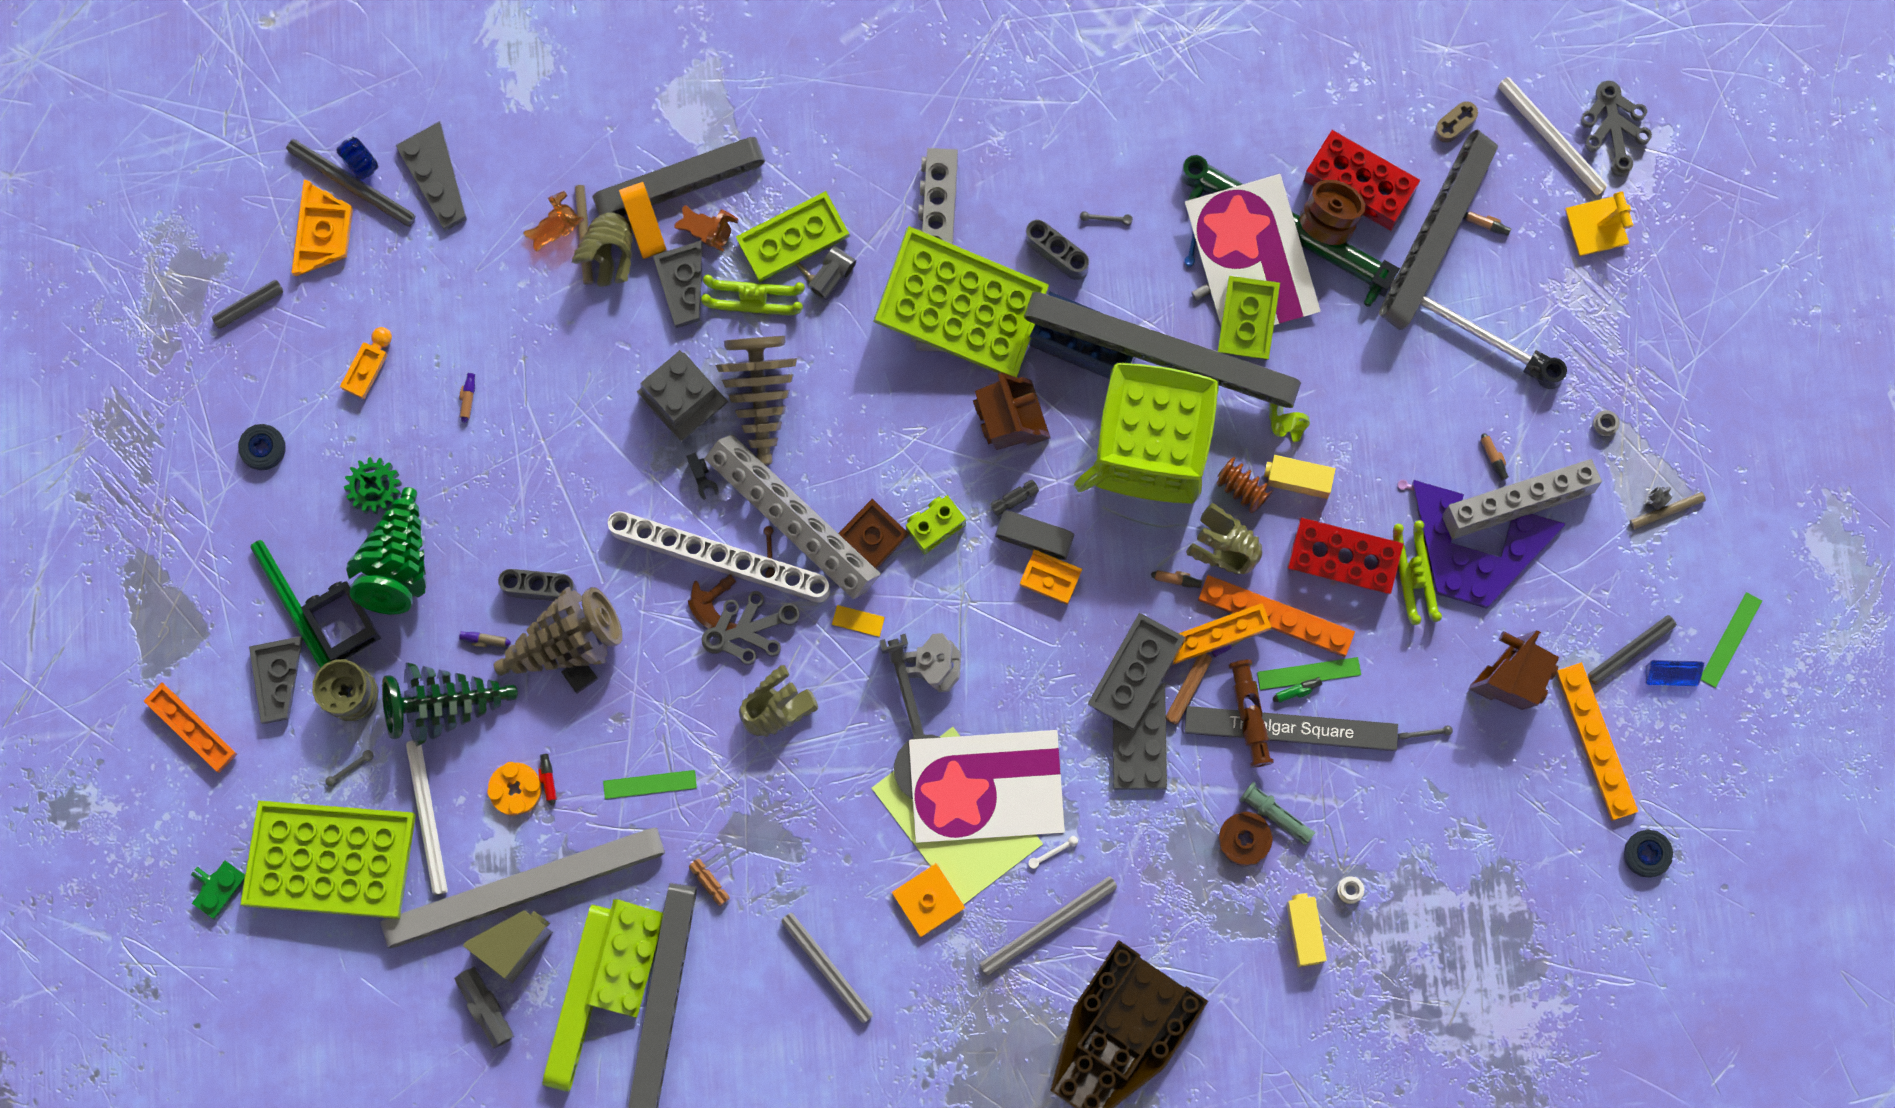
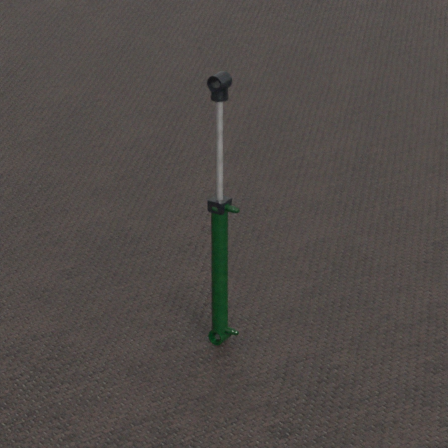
M1192 155L1184 161L1182 180L1187 186L1194 187L1187 201L1199 198L1203 191L1212 194L1243 185V183L1209 165L1202 156ZM1198 168L1201 173L1193 175L1189 172V169ZM1292 212L1302 247L1370 285V291L1364 301L1365 306L1370 307L1379 295L1385 297L1400 268L1386 260L1382 263L1347 242L1340 245H1329L1314 239L1302 228L1300 216ZM1424 295L1420 305L1526 364L1523 372L1537 379L1543 388L1555 389L1566 377L1567 366L1561 359L1550 358L1538 350H1535L1531 356ZM1546 370H1555L1558 377L1552 378L1548 376Z

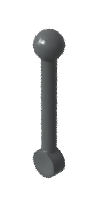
M1086 211L1080 213L1082 221H1087L1088 219L1123 222L1127 226L1131 225L1133 221L1132 216L1129 214L1124 215V217L1093 215Z
M1446 725L1443 729L1411 733L1404 732L1398 734V739L1403 740L1437 734L1449 736L1453 733V729L1451 726Z
M370 750L364 751L361 758L335 776L327 777L325 780L326 785L329 787L334 786L336 780L364 761H371L374 757L373 752Z

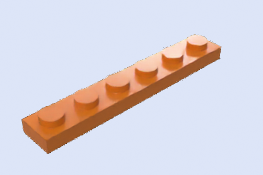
M1207 575L1198 598L1200 602L1231 614L1263 603L1273 630L1346 657L1355 634L1353 630Z

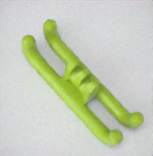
M711 275L703 277L704 284L709 288L739 292L740 301L718 300L711 298L707 294L702 295V304L711 309L788 316L797 315L803 309V305L800 302H795L793 305L766 304L767 294L798 296L802 294L805 290V285L801 282L796 283L795 286L717 280Z
M1418 520L1413 526L1417 557L1411 558L1408 563L1405 546L1403 545L1398 565L1406 611L1412 625H1419L1421 623L1413 589L1417 588L1424 589L1430 619L1433 622H1439L1442 619V614L1437 606L1424 540V522ZM1402 524L1394 525L1393 540L1404 543V527Z

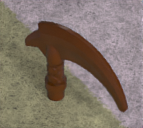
M731 574L726 578H722L719 581L720 583L709 592L702 591L697 580L693 583L692 600H688V604L695 618L708 629L716 627L721 617L715 610L712 602L723 592L731 589V586L736 583ZM729 622L726 631L736 628L737 624Z

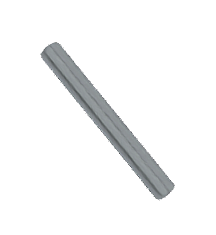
M787 914L781 920L782 924L861 1023L871 1019L873 1016L872 1012L794 914Z

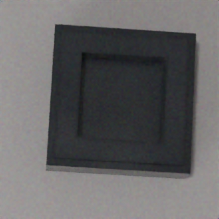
M574 665L561 671L576 694L598 680L589 665Z

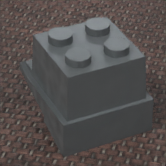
M681 350L640 383L641 388L637 391L641 401L680 441H683L728 403V400L717 390L685 352L683 353Z

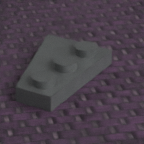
M702 240L653 255L675 328L700 321Z
M301 636L249 646L262 724L288 720L290 717L303 641Z

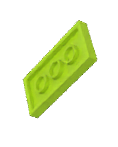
M825 191L735 237L760 283L850 237V233L828 193Z
M613 899L585 1004L630 1017H638L660 934L663 912L619 899Z

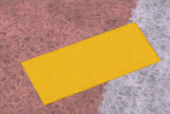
M837 605L832 625L880 637L885 617Z

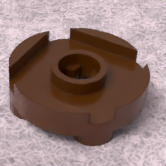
M1240 812L1226 819L1220 829L1218 840L1220 851L1229 861L1237 865L1248 866L1256 865L1267 856L1272 846L1273 837L1264 818L1253 812ZM1245 832H1249V838L1253 840L1252 844L1241 845L1238 835H1244Z

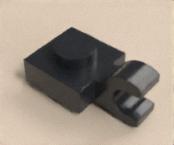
M696 452L687 455L688 463L698 485L700 497L703 500L706 499L704 490L708 487L713 488L716 495L719 494L717 484L712 480H708L705 476L706 473H709L704 458L698 459Z

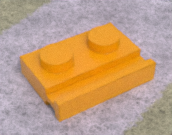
M1034 549L1019 586L1068 605L1082 573V568Z

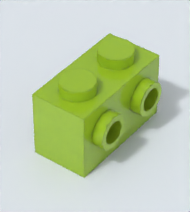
M948 495L944 498L940 496L935 498L928 504L929 508L923 513L916 512L907 520L906 531L924 555L966 526V518Z

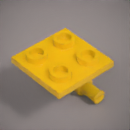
M1623 191L1613 194V197L1565 208L1579 257L1629 244L1625 229L1633 227L1634 224L1630 216L1632 210L1630 205L1626 203Z

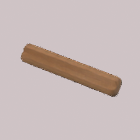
M1206 653L1199 655L1166 714L1168 722L1175 725L1179 723L1212 661V657Z

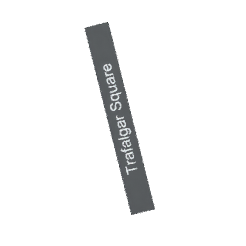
M1187 706L1185 734L1244 738V724L1240 718L1239 710ZM1262 712V719L1267 728L1269 741L1385 751L1397 750L1398 724Z

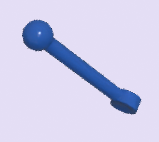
M1194 232L1189 254L1184 260L1185 265L1188 267L1193 266L1195 263L1193 257L1196 245Z

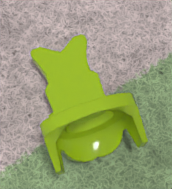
M1269 403V419L1271 420L1272 432L1278 437H1283L1290 432L1293 442H1300L1304 431L1310 425L1309 416L1300 412L1284 414L1283 407Z

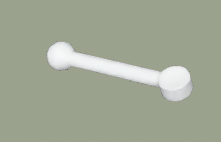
M1071 836L1066 843L1037 859L1031 858L1028 863L1029 867L1036 869L1039 863L1069 846H1076L1078 838Z

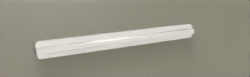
M1509 77L1503 79L1498 85L1500 91L1595 195L1601 194L1607 188V184L1519 87Z
M411 740L406 743L432 893L441 895L447 893L448 889L422 745L416 747L415 742Z

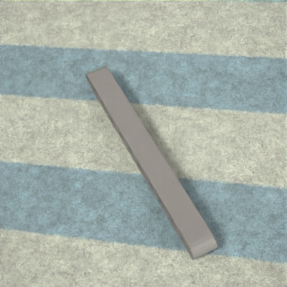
M650 828L401 913L400 919H384L380 924L387 947H398L664 855L665 850L658 828Z

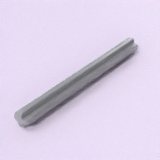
M1107 877L981 962L980 968L985 975L992 974L1116 890L1117 884L1113 878Z

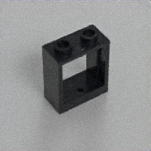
M347 581L334 583L328 588V592L321 596L314 595L305 601L306 604L300 607L331 661L345 660L381 639L365 609L350 597L349 590L351 585ZM347 594L366 628L332 647L313 612Z

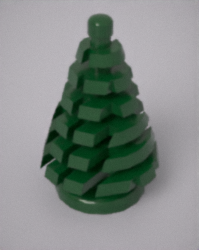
M406 663L404 683L408 684V690L404 691V698L401 697L399 684L394 676L387 675L382 680V701L387 732L391 739L400 738L403 733L404 714L406 713L407 722H412L413 729L409 730L416 747L426 742L427 732L431 739L441 735L443 724H440V716L444 718L445 725L443 727L445 731L449 732L457 726L456 714L460 716L461 725H464L471 721L472 705L476 717L479 718L485 715L487 711L486 703H489L493 711L501 706V700H516L518 696L517 687L513 684L499 687L497 681L488 679L487 688H484L483 680L480 677L472 676L470 690L469 682L466 681V675L455 673L456 684H454V682L451 683L450 672L439 669L437 675L439 684H435L434 677H436V673L433 668L423 666L420 674L416 664ZM418 679H420V681H423L424 685L419 686ZM424 720H428L429 727L424 726Z

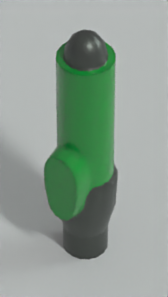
M1320 677L1303 681L1300 684L1275 693L1273 701L1281 703L1296 696L1299 698L1310 694L1316 687L1321 686L1322 681Z

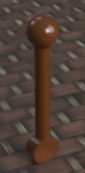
M766 526L763 532L766 535L767 558L772 559L771 535L774 530L771 526ZM768 567L765 575L767 578H770L775 574V570Z

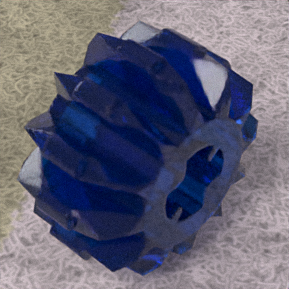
M352 136L348 140L346 139L336 149L340 159L359 180L369 178L378 169L376 159L356 137Z

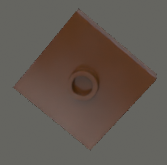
M873 498L838 533L876 570L910 536Z

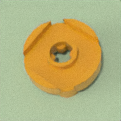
M507 762L492 774L488 783L487 793L496 809L503 814L516 816L523 813L526 814L537 806L542 795L539 777L531 767L523 763ZM516 782L520 783L521 793H514L513 796L509 795V785H514Z

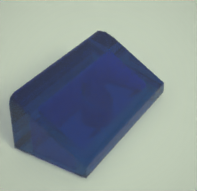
M1651 660L1645 666L1646 684L1698 686L1703 673L1704 663L1702 661Z

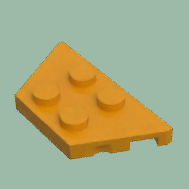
M308 180L303 181L291 272L293 276H299L344 259L348 253L353 214L352 206L342 200H338L329 192L314 186Z

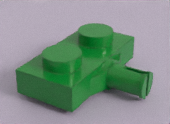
M226 860L211 875H208L199 867L194 869L197 873H191V876L203 884L201 892L192 904L214 920L245 880V874Z

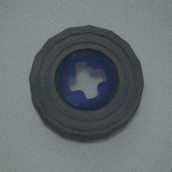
M255 424L247 428L238 442V452L242 461L250 468L256 470H269L277 466L283 459L286 451L285 440L282 434L276 428L267 424ZM264 441L268 448L263 449L262 453H259L255 446L260 445Z
M1647 829L1638 831L1629 838L1625 844L1624 857L1626 864L1632 872L1641 877L1651 878L1659 876L1668 870L1673 859V849L1665 835L1658 831ZM1647 846L1650 847L1651 851H1655L1656 854L1651 857V861L1648 860L1647 856L1642 855V851H1645Z

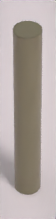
M1699 492L1630 520V525L1635 530L1705 502V495L1703 492Z

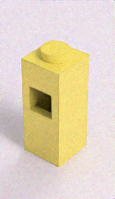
M1274 455L1272 462H1267L1264 477L1268 478L1267 484L1270 487L1328 499L1336 468Z
M1307 893L1293 895L1292 900L1286 903L1297 967L1325 963L1327 958L1315 897L1308 898Z

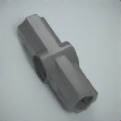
M475 967L463 971L454 978L461 993L468 1002L466 1004L476 1023L481 1025L494 1049L515 1037L501 1013L502 1009L491 990L488 991Z

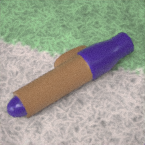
M467 373L464 386H461L459 397L462 400L460 418L463 423L470 419L475 392L476 375L473 373Z

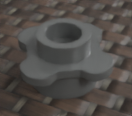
M1660 486L1654 488L1648 494L1649 499L1645 504L1647 506L1651 504L1656 510L1662 508L1672 499L1669 493L1671 488L1669 486L1667 488Z

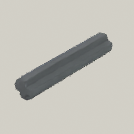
M273 280L212 316V320L221 329L283 293V288L277 280Z

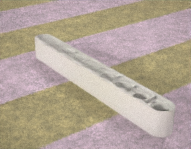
M617 511L608 518V527L612 535L619 540L728 575L731 574L732 576L813 602H823L830 595L828 580L820 574L626 512ZM623 520L627 522L625 529L621 531L614 529L618 521ZM649 528L652 530L648 538L639 537L642 529ZM668 536L677 538L672 546L663 545V541ZM699 544L701 550L697 554L688 553L689 546ZM716 552L726 554L725 559L721 562L713 561L712 557ZM745 559L751 562L746 570L737 568V564L741 560ZM771 567L775 569V574L770 578H765L761 575L765 568ZM796 575L800 578V581L797 585L790 586L786 583L788 577ZM816 583H821L825 586V589L822 593L815 594L811 591V587Z

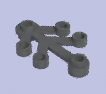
M1604 81L1596 89L1597 101L1589 111L1583 113L1580 122L1585 128L1593 127L1597 121V115L1605 106L1607 117L1597 131L1587 138L1585 147L1588 151H1597L1602 144L1603 138L1610 130L1615 158L1611 163V170L1616 176L1624 177L1633 168V161L1631 157L1626 155L1622 130L1634 137L1640 145H1646L1650 141L1652 132L1648 128L1637 127L1618 114L1617 106L1630 113L1633 120L1641 121L1647 114V108L1643 104L1635 105L1621 95V88L1617 83ZM1605 90H1611L1613 95H1607ZM1635 110H1641L1643 115H1636ZM1590 116L1593 122H1587L1584 117ZM1639 134H1646L1648 139L1640 138ZM1595 140L1598 145L1592 146L1589 141ZM1624 160L1627 162V166H1621L1619 161Z
M753 591L748 596V604L736 628L726 631L731 617L739 612L738 603L735 600H727L723 605L724 611L716 627L709 628L703 633L702 645L709 653L717 654L725 651L740 658L743 664L752 665L756 661L754 650L750 648L743 649L729 642L741 638L764 649L769 656L775 657L781 652L780 643L776 640H768L755 632L781 623L788 626L794 625L800 617L799 609L792 603H786L780 607L779 613L751 622L757 608L761 607L764 603L762 593ZM755 595L761 598L758 604L751 602V598ZM734 604L736 610L728 612L726 610L727 605ZM787 611H791L794 613V617L788 620L784 617V614ZM718 637L720 642L717 645H712L710 639ZM776 644L778 650L773 653L768 650L769 645ZM747 652L753 654V659L750 661H746L743 658V655Z

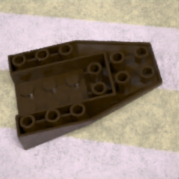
M1120 940L1117 941L1073 1007L1050 1091L1074 1108H1114L1166 1067L1209 1002L1189 987H1183L1142 959L1139 953Z

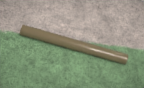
M584 185L575 186L579 242L588 231ZM592 261L581 263L583 284H592Z

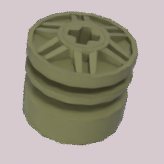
M333 660L326 663L317 671L313 680L312 693L316 703L326 712L344 721H357L365 718L374 710L378 701L379 689L376 680L368 671L348 660ZM349 688H351V689H352V690L350 691L351 696H350V697H347V695H348V691H347V690H348Z

